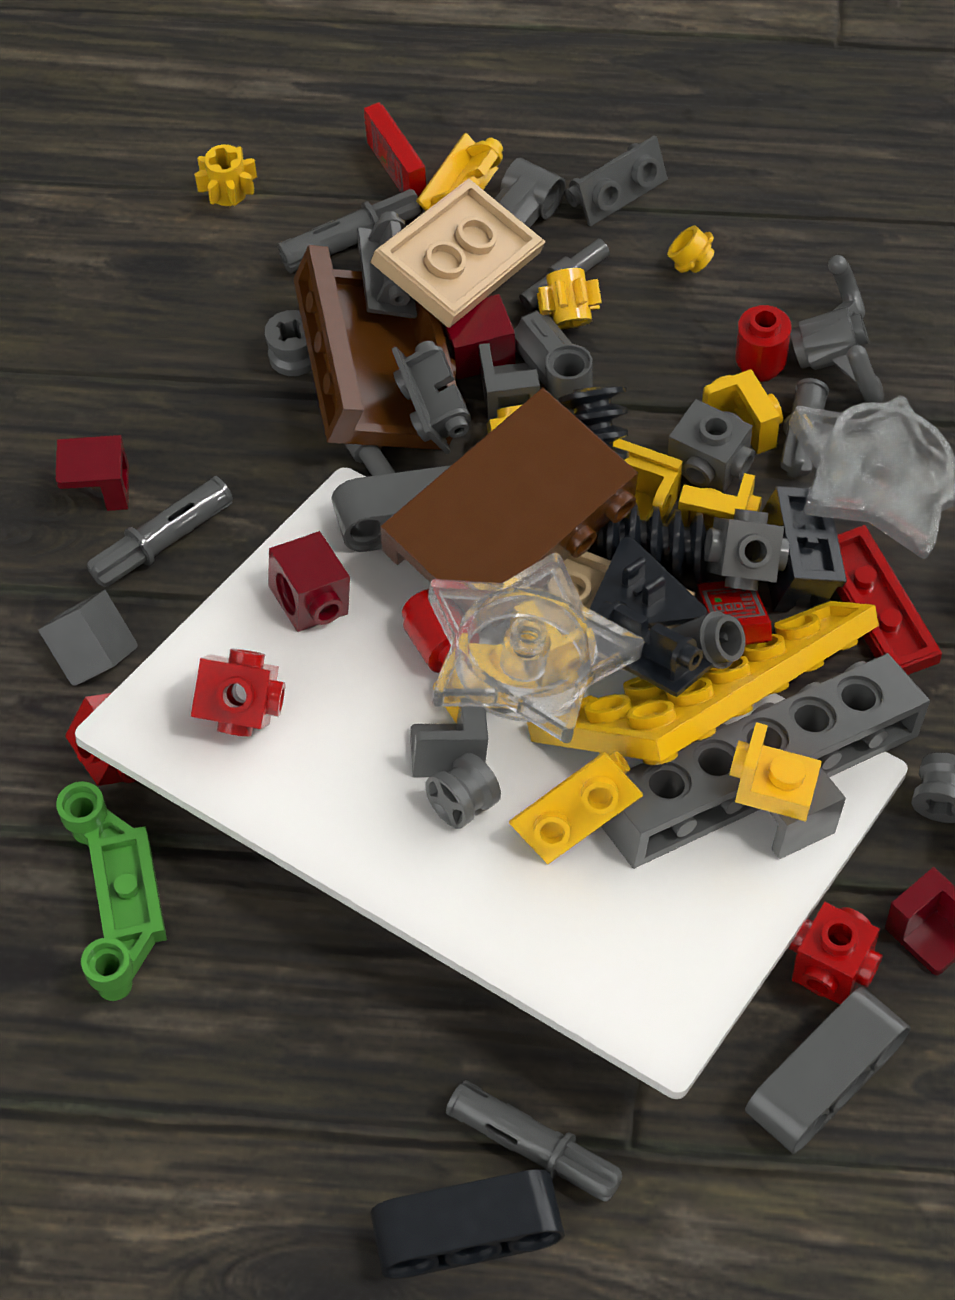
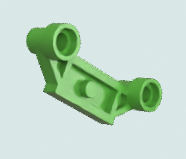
M80 781L66 786L60 792L56 807L65 828L72 832L73 837L79 843L89 846L104 938L97 939L86 947L81 957V966L88 983L98 990L101 997L109 1001H117L126 997L131 991L132 980L154 944L167 940L146 826L139 828L131 827L107 809L103 795L97 786L89 782Z

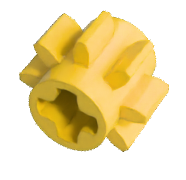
M227 144L217 145L211 148L205 156L197 158L200 170L194 174L198 192L208 191L210 204L214 205L217 203L222 206H235L242 202L247 194L253 195L255 193L253 179L257 178L255 160L251 158L244 160L242 147H234Z
M566 268L549 273L546 276L547 286L538 288L537 299L540 314L552 316L553 321L560 329L576 328L591 323V311L599 310V304H602L598 279L586 281L585 272L582 268Z

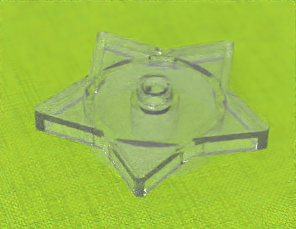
M898 396L886 403L871 402L858 404L846 409L843 413L797 406L789 421V425L816 468L803 512L810 516L869 522L923 559L928 558L937 541L941 512L955 506V457L951 446L942 433L926 419L914 413L909 402L903 396Z
M558 553L550 554L504 583L434 579L429 585L428 600L451 644L435 683L432 700L435 706H481L486 711L501 718L532 722L560 741L570 743L588 686L641 657L644 639L584 607L562 557Z

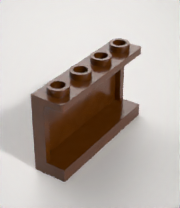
M308 245L293 280L327 443L441 450L431 439L424 442L412 424L410 414L416 410L412 400L406 399L395 381L393 372L398 370L399 367L392 348L397 347L406 357H409L416 353L415 348L417 345L424 341H433L436 346H440L443 349L455 379L456 364L455 360L449 357L445 341L446 330L443 323L416 300L417 317L415 319L367 312L362 272L333 269L327 246ZM456 381L450 382L438 389V391L440 392L453 384L456 385ZM450 436L446 438L448 445H450L453 439Z
M541 388L380 526L382 551L396 565H399L406 559L466 616L469 625L479 637L489 627L492 630H496L504 625L511 617L512 606L516 605L530 591L533 594L542 591L552 581L557 572L556 568L570 555L573 558L580 557L594 543L597 537L596 532L610 520L613 523L621 521L632 510L637 501L635 494L638 472L548 391Z

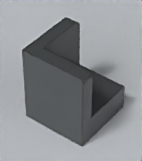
M479 344L480 377L487 419L489 421L490 419L498 418V409L523 405L540 390L537 369L531 370L527 363L493 367L490 344Z
M105 589L64 610L38 629L72 685H78L114 667L138 647L135 638Z
M484 693L460 694L457 724H413L411 726L410 744L413 777H431L438 771L448 772L452 769V763L455 759L464 753L477 755L486 762L488 730Z
M821 767L806 821L769 812L778 823L771 849L778 859H782L836 832L846 797Z

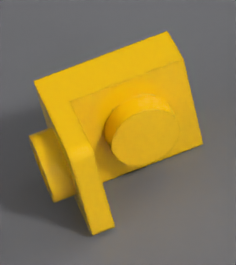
M744 473L738 496L724 494L713 488H698L684 485L678 501V509L681 510L684 526L689 527L697 512L703 513L706 530L713 527L714 517L734 520L735 509L760 512L762 497L753 495L755 475Z
M756 722L750 743L738 740L729 776L740 778L735 803L806 821L822 761L763 745L768 725Z

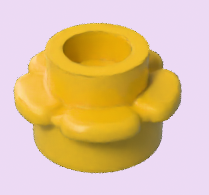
M697 226L685 229L677 236L668 249L667 255L675 262L674 268L680 273H685L689 270L696 273L702 270L714 255V250L711 248L714 237L711 232L703 233Z

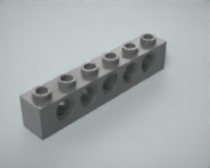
M889 653L867 663L865 661L857 662L836 677L822 683L812 682L787 699L775 704L765 703L756 708L749 716L728 725L721 724L716 727L714 735L689 744L678 751L677 758L668 763L660 765L641 763L630 768L626 775L643 793V796L601 827L631 867L635 869L761 810L735 803L740 778L729 776L738 740L750 743L756 722L768 725L763 745L806 757L811 755L814 759L822 761L820 767L831 777L918 737L930 699Z

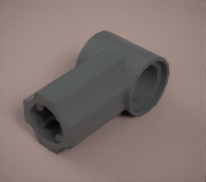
M520 157L513 161L507 169L500 186V192L494 199L530 228L539 217L548 219L555 213L563 199L566 181L564 178Z
M535 311L521 318L520 323L514 329L515 349L531 370L537 369L538 379L544 385L546 391L558 400V398L572 393L574 389L593 387V361L588 350L582 346L572 344L549 315H541L538 311Z

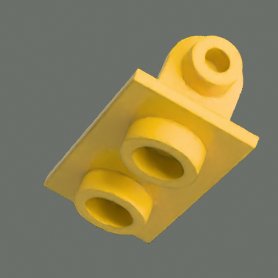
M464 133L416 202L427 211L468 178L484 190L503 159L502 144L494 138H487L486 141L475 143L467 133Z
M604 751L509 820V824L547 864H550L640 799L643 793L627 777L626 773L630 771V767L625 758L618 751L613 752L609 756Z

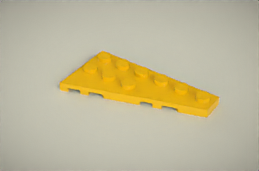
M829 601L775 622L776 634H772V641L745 645L742 656L738 660L733 661L729 667L724 669L711 668L678 697L667 693L640 677H635L623 683L624 694L606 695L599 698L590 695L572 702L574 713L561 719H552L545 713L526 720L531 742L599 752V755L605 751L608 756L618 751L624 757L642 759L643 763L647 765L668 763L677 758L678 751L689 744L714 735L716 727L732 717L749 713L753 709V704L767 695L787 689L789 682L799 675L822 667L824 660L834 653L857 645L858 638L879 626L875 605Z

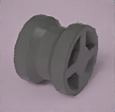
M286 310L275 314L267 322L264 334L268 345V358L272 368L286 376H300L312 370L300 311Z
M472 753L462 754L452 763L450 771H438L429 777L425 783L426 794L433 809L443 821L454 828H463L474 819L476 810H488L501 799L499 782L493 771L480 757Z
M950 753L928 754L922 758L918 773L922 784L915 788L911 804L915 811L930 820L942 823H955V755Z

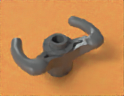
M834 255L828 261V268L835 279L842 303L833 311L799 321V327L791 329L793 347L801 369L811 367L814 370L835 365L857 383L861 395L868 405L877 406L883 401L884 392L880 379L873 371L867 351L862 346L869 344L863 320L865 306L849 263L843 256Z

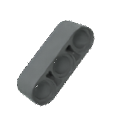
M450 466L361 477L347 480L340 484L333 491L331 500L344 544L349 549L357 552L381 550L380 526Z
M859 987L764 1081L747 1103L745 1112L792 1154L797 1153L890 1059L908 1036L911 1027L867 989Z

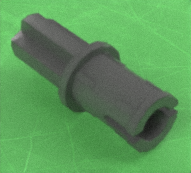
M805 378L798 381L795 387V398L791 415L787 416L783 423L786 439L780 466L783 470L787 471V476L796 478L798 475L807 476L811 472L817 441H820L825 434L826 427L822 417L827 396L829 395V388L818 379Z

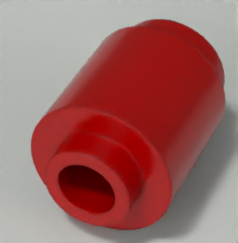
M759 305L746 310L739 319L735 354L737 365L742 372L752 369L757 379L761 382L775 378L786 366L791 335V321L785 312L773 306Z
M437 589L420 591L405 603L402 609L403 628L433 672L442 673L460 646H479L478 636L461 611Z

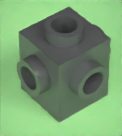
M695 399L669 435L668 456L683 461L682 475L692 484L699 487L713 488L725 493L734 478L743 479L744 473L747 474L753 463L755 450L750 448L753 425L744 422L734 413L718 410Z
M735 509L734 520L714 517L713 528H709L704 545V559L708 562L707 572L726 576L724 586L737 589L758 591L759 580L777 582L778 571L785 569L789 555V541L787 538H783L784 526L767 524L768 513ZM755 540L751 562L745 556V547L750 541Z

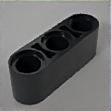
M545 1170L520 1171L396 1197L377 1204L370 1212L381 1272L384 1277L391 1279L414 1277L537 1251L557 1244L565 1236L552 1177L549 1171Z

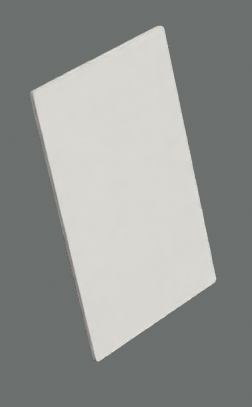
M339 468L77 727L75 731L77 745L672 1099L683 1098L796 937L803 923L814 911L904 781L908 770L906 763L887 752H883L829 777L846 797L836 832L782 859H778L771 850L778 823L768 811L759 810L635 869L627 862L602 827H599L550 864H547L509 824V820L596 758L599 752L531 742L526 720L544 713L552 719H561L574 713L572 702L590 695L599 698L606 695L624 694L623 683L638 677L592 658L590 670L578 680L567 684L559 683L541 691L538 688L527 705L485 704L488 730V747L485 763L493 771L499 782L501 799L488 810H476L474 819L463 828H454L448 825L439 817L428 800L425 783L429 777H413L410 729L413 724L456 723L433 690V685L441 673L433 672L428 667L403 628L404 619L402 617V609L413 595L426 589L436 588L406 559L399 565H396L382 549L357 552L349 549L344 544L331 497L333 491L340 484L347 480L365 476L350 468ZM320 531L350 576L348 615L339 617L329 624L316 625L297 632L268 586L269 548ZM505 623L496 630H492L489 627L478 637V647L507 648L505 635L509 632V624ZM231 648L265 654L264 664L279 666L277 681L285 682V696L280 716H271L270 724L262 729L253 728V733L250 737L218 732L217 721L191 717L200 658L210 654L229 658ZM237 684V695L242 700H246L245 689ZM776 693L769 694L753 704V709L749 713L732 717L723 724L728 725L749 716L756 708L765 703L775 704L785 698ZM624 757L630 768L643 763L642 759Z

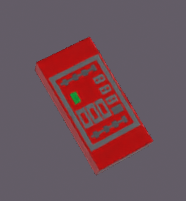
M378 102L365 107L364 116L368 145L400 192L412 189L419 197L426 187L424 163L383 104L381 105Z
M725 581L697 584V600L706 607V614L720 611L737 618L745 633V645L772 641L771 620L757 591L725 587Z

